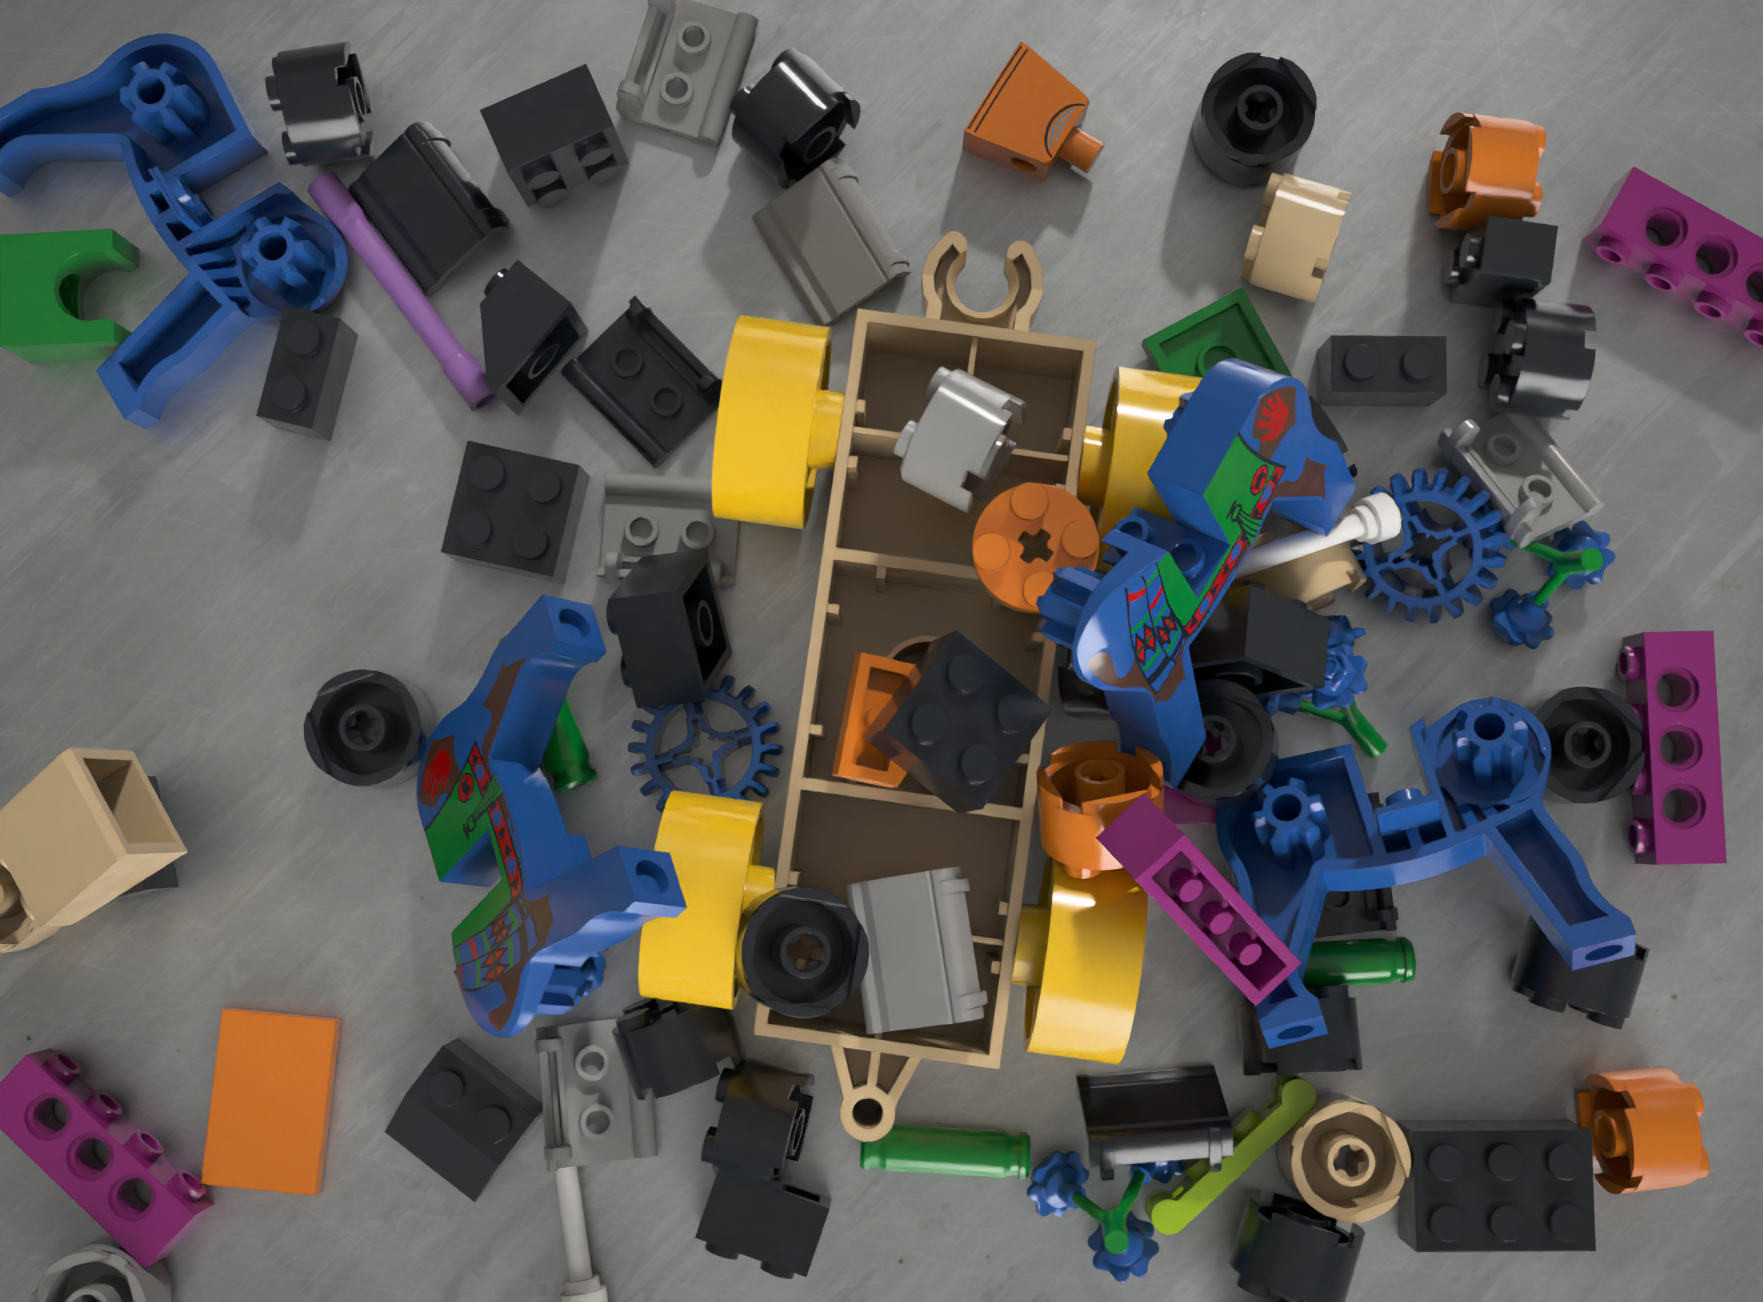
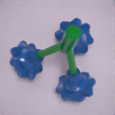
M1485 503L1479 507L1483 515L1490 512ZM1581 520L1572 526V530L1566 527L1555 532L1553 541L1547 546L1533 541L1527 546L1522 547L1521 549L1552 562L1547 567V574L1550 578L1538 591H1530L1529 594L1525 593L1520 596L1515 590L1507 589L1501 597L1493 598L1489 602V607L1494 612L1490 621L1494 625L1495 632L1502 636L1510 645L1519 646L1524 644L1530 649H1536L1541 641L1550 640L1554 635V630L1549 625L1553 619L1552 615L1545 610L1549 606L1548 598L1563 581L1573 590L1581 589L1585 584V580L1591 585H1598L1602 582L1604 570L1616 558L1612 550L1605 548L1611 540L1610 535L1607 532L1593 530L1586 521ZM1499 521L1488 527L1489 532H1505L1504 527ZM1471 536L1462 540V545L1464 548L1469 549L1468 557L1472 560L1473 541ZM1508 536L1506 544L1490 547V550L1499 552L1501 547L1509 550L1520 547Z
M1346 615L1325 616L1330 621L1324 688L1301 691L1299 693L1259 697L1257 699L1263 704L1270 718L1278 711L1290 715H1295L1298 711L1340 724L1368 757H1378L1385 751L1387 743L1357 708L1353 695L1362 694L1368 688L1364 678L1368 663L1365 657L1360 655L1354 656L1352 649L1356 644L1355 640L1366 635L1365 629L1360 627L1352 628ZM1301 696L1306 699L1312 698V703L1300 700ZM1333 705L1340 706L1341 710L1335 711L1328 707Z
M1055 1150L1050 1156L1043 1158L1041 1163L1031 1173L1030 1179L1032 1184L1028 1187L1026 1193L1030 1199L1035 1201L1036 1212L1041 1216H1048L1052 1212L1057 1217H1060L1066 1213L1069 1207L1072 1209H1082L1099 1223L1098 1229L1089 1236L1087 1241L1089 1248L1096 1252L1093 1257L1094 1267L1099 1270L1108 1271L1120 1283L1127 1281L1130 1277V1272L1135 1277H1145L1149 1261L1159 1253L1160 1248L1156 1241L1150 1239L1155 1231L1153 1224L1149 1221L1138 1220L1130 1209L1142 1185L1149 1184L1152 1179L1167 1184L1171 1181L1172 1175H1182L1184 1166L1181 1160L1125 1164L1131 1166L1129 1170L1131 1180L1116 1209H1109L1105 1212L1087 1198L1086 1190L1082 1187V1184L1089 1178V1171L1082 1167L1080 1155L1076 1151H1069L1064 1155L1061 1151Z

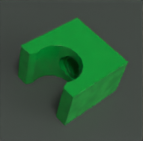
M113 229L0 234V347L30 363L107 359L132 332L106 318L86 321L82 308L84 293L90 283L103 273L114 270L130 272L139 268V248Z

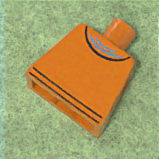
M1020 41L964 129L962 149L1031 178L1045 181L1060 158L1088 173L1098 159L1105 144L1079 129L1086 117L1090 102L1087 96L1028 45Z

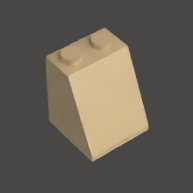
M70 747L60 753L0 810V863L10 871L21 892L20 902L24 911L31 919L37 922L39 928L75 924L188 852L133 751Z

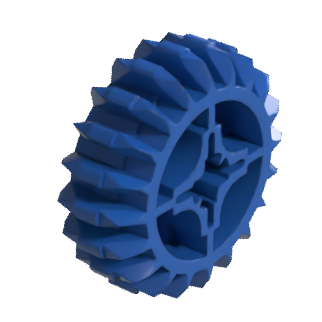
M1419 467L1412 471V487L1409 486L1401 473H1396L1389 478L1393 495L1380 485H1377L1370 491V495L1380 492L1389 495L1397 507L1399 506L1404 520L1401 521L1404 532L1402 545L1385 554L1382 542L1369 544L1364 541V544L1351 547L1356 559L1365 560V565H1362L1361 569L1366 578L1371 576L1375 582L1365 592L1366 598L1370 600L1376 598L1383 591L1389 596L1384 603L1383 611L1391 614L1400 602L1406 604L1404 617L1409 622H1413L1417 618L1421 607H1425L1426 618L1429 623H1437L1441 619L1442 604L1448 614L1454 619L1464 613L1461 598L1474 607L1479 606L1484 597L1476 584L1486 589H1494L1499 582L1496 575L1485 567L1503 568L1507 562L1505 555L1490 550V547H1498L1506 544L1508 541L1507 532H1489L1488 530L1489 526L1496 524L1502 519V512L1500 510H1492L1483 515L1479 507L1487 502L1490 494L1483 490L1470 500L1464 495L1472 481L1467 476H1463L1453 489L1447 487L1450 475L1449 470L1445 468H1440L1436 472L1432 485H1429L1425 468ZM1417 501H1433L1445 505L1456 512L1463 521L1460 522L1458 520L1450 524L1438 523L1429 516L1426 508L1420 509ZM1421 532L1427 533L1426 540L1431 535L1436 540L1451 535L1432 553V558H1427V551L1423 555L1419 554L1418 551L1404 555L1422 538ZM1472 536L1473 559L1470 569L1462 580L1454 584L1449 573L1453 569L1449 559L1450 548L1459 544L1461 540ZM1405 567L1415 568L1424 575L1428 584L1434 583L1436 589L1413 586L1402 580L1394 571Z
M726 675L722 680L720 689L715 690L713 685L704 701L664 705L662 708L659 706L643 708L655 717L650 725L641 720L633 721L631 728L637 732L647 734L646 743H629L628 752L645 754L646 762L637 763L630 770L634 776L651 774L653 779L640 788L643 796H650L659 789L664 792L657 802L656 810L663 813L667 799L673 790L683 791L671 781L666 770L689 765L695 766L701 772L712 796L750 801L745 796L750 789L762 798H766L769 795V789L757 782L761 773L777 778L780 774V769L765 764L766 755H782L784 747L779 744H766L765 736L780 732L781 727L778 722H769L761 726L759 719L769 713L771 706L767 701L757 704L752 709L747 706L756 692L752 686L747 685L735 697L732 693L735 688L736 679L731 675ZM715 702L733 708L744 719L748 727L736 731H715L711 727L708 717L704 714L701 703ZM685 709L688 730L686 739L679 746L661 754V742L666 727L680 711ZM698 722L701 731L709 733V740L714 741L718 738L719 741L726 742L734 739L733 742L721 745L720 749L712 753L713 762L711 765L713 772L711 766L703 765L704 758L698 757L696 760L691 756L679 758L681 755L691 753L692 749L700 745L699 736L701 733ZM752 744V757L745 775L734 787L727 790L724 773L726 758L730 753L742 749L743 746Z

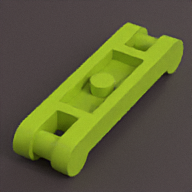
M1297 1074L1276 1076L1271 1086L1272 1097L1257 1111L1249 1107L1231 1121L1234 1155L1222 1157L1221 1171L1208 1172L1206 1158L1190 1159L1184 1166V1172L1187 1175L1170 1191L1157 1189L1148 1195L1144 1205L1145 1212L1155 1229L1162 1234L1172 1235L1178 1233L1313 1108L1317 1097L1312 1084Z

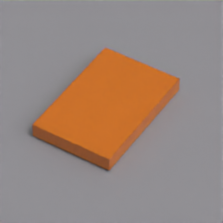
M231 1007L222 1009L201 1184L313 1196L321 1192L342 1019Z

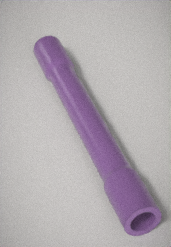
M335 172L324 173L313 180L307 189L310 196L328 220L345 236L441 364L443 373L470 409L478 411L490 404L497 395L487 386L485 371L473 355L465 350L367 221L363 209Z

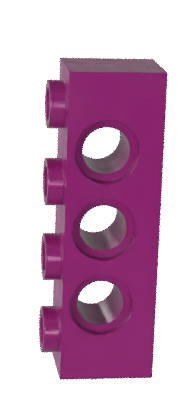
M1633 166L1613 184L1582 241L1595 247L1596 254L1605 261L1616 265L1625 264L1645 275V281L1653 288L1667 293L1675 292L1693 302L1695 310L1703 316L1713 320L1729 322L1743 330V335L1748 341L1763 347V238ZM1646 226L1652 227L1660 233L1663 241L1662 246L1655 245L1648 239ZM1696 254H1700L1708 259L1712 268L1711 274L1705 273L1699 268L1696 262ZM1746 281L1753 283L1759 289L1761 302L1755 301L1749 296L1746 289Z
M1642 632L1623 637L1624 646L1620 648L1617 658L1618 673L1620 678L1626 682V701L1637 713L1644 731L1640 732L1642 751H1645L1644 765L1638 778L1626 790L1628 795H1632L1633 818L1627 824L1626 837L1630 851L1635 853V864L1727 863L1714 632ZM1661 677L1666 678L1673 687V699L1668 706L1661 702L1656 691L1657 683ZM1665 734L1673 738L1677 747L1676 756L1671 763L1667 762L1660 753V741ZM1670 791L1677 796L1680 803L1679 813L1672 821L1665 815L1663 810V800Z
M1144 793L1096 837L1138 884L1255 1006L1301 964L1190 839Z
M51 1048L26 1054L0 1082V1130L145 1269L165 1258L213 1207L214 1204L204 1195L206 1192L204 1185L189 1171L184 1169L178 1170L162 1155L164 1148L153 1135L141 1129L136 1130L121 1116L123 1112L121 1105L108 1093L102 1090H94L80 1076L82 1072L80 1066L69 1055L59 1050L53 1051ZM55 1099L60 1100L67 1109L68 1118L64 1126L59 1124L53 1117L52 1106ZM96 1139L103 1141L109 1149L110 1157L107 1165L101 1164L94 1156L93 1145ZM136 1179L143 1180L150 1187L152 1198L149 1205L143 1204L137 1199L134 1192Z

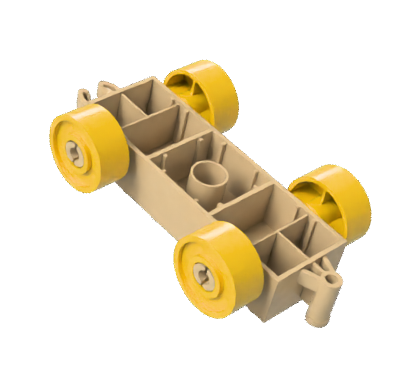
M956 231L949 232L940 239L929 252L921 274L922 309L925 317L857 308L845 393L828 391L832 357L831 327L740 315L735 324L722 381L712 468V510L714 517L804 530L809 519L818 469L834 471L777 868L761 866L765 825L764 803L673 790L665 804L654 851L670 853L687 908L676 918L659 917L642 925L638 968L639 992L641 997L733 1010L741 988L734 973L735 949L741 914L754 898L777 888L796 886L817 888L831 892L847 904L845 884L961 866L962 878H969L970 891H965L980 991L986 990L988 1003L982 1005L984 1018L959 1023L867 1034L860 987L851 997H848L832 1011L814 1018H794L780 1014L759 1003L757 1004L754 1035L831 1046L841 1087V1123L848 1134L863 1142L876 1141L890 1131L895 1120V1109L898 1100L921 1059L1000 1070L1011 984L1026 986L1023 1030L1024 1050L1026 1052L1119 1064L1128 1045L1136 1010L1145 947L1148 893L1124 868L1102 870L1097 876L1092 878H1074L1065 873L1063 863L1047 854L1037 905L1022 903L1037 794L1036 771L1041 764L1046 720L981 810L963 813L955 812L908 773L898 787L894 788L832 775L854 656L860 652L916 665L933 640L957 630L1046 704H1049L1057 643L1048 639L1038 629L1037 625L1042 619L1041 613L1016 612L998 603L982 586L974 565L972 540L977 521L988 504L998 495L1010 488L1026 482L1059 487L1075 496L1083 505L1090 506L1089 513L1095 522L1099 534V556L1095 570L1109 572L1114 567L1102 561L1110 545L1105 544L1101 540L1114 529L1120 520L1128 517L1134 507L1176 523L1147 472L1167 439V433L1163 428L1165 419L1172 417L1179 406V397L1184 393L1193 392L1202 380V377L1117 366L1108 392L1102 427L1086 426L1097 341L1029 332V328L1034 323L1044 292L1043 270L1033 247L1023 240L1013 242L1008 248L1003 273L1008 281L1009 292L1006 300L998 308L990 312H976L968 309L959 301L955 293V282L958 275L965 268L967 256V240L964 235ZM940 367H944L952 372L956 369H961L1025 401L1028 405L1023 427L1012 422L1007 433L1010 437L1009 440L1015 442L1016 445L1003 472L984 502L973 498L975 512L971 515L903 481L900 471L903 458L894 454L895 445L903 428L910 420L919 423L929 402L925 401L926 390L932 377ZM1039 536L1034 541H1030L1027 538L1020 541L1024 547L1022 557L1024 562L1031 564L1036 558L1047 562L1051 558L1045 551L1048 540L1044 537ZM800 937L797 943H789L787 956L795 960V967L798 958H809L810 946L801 943Z

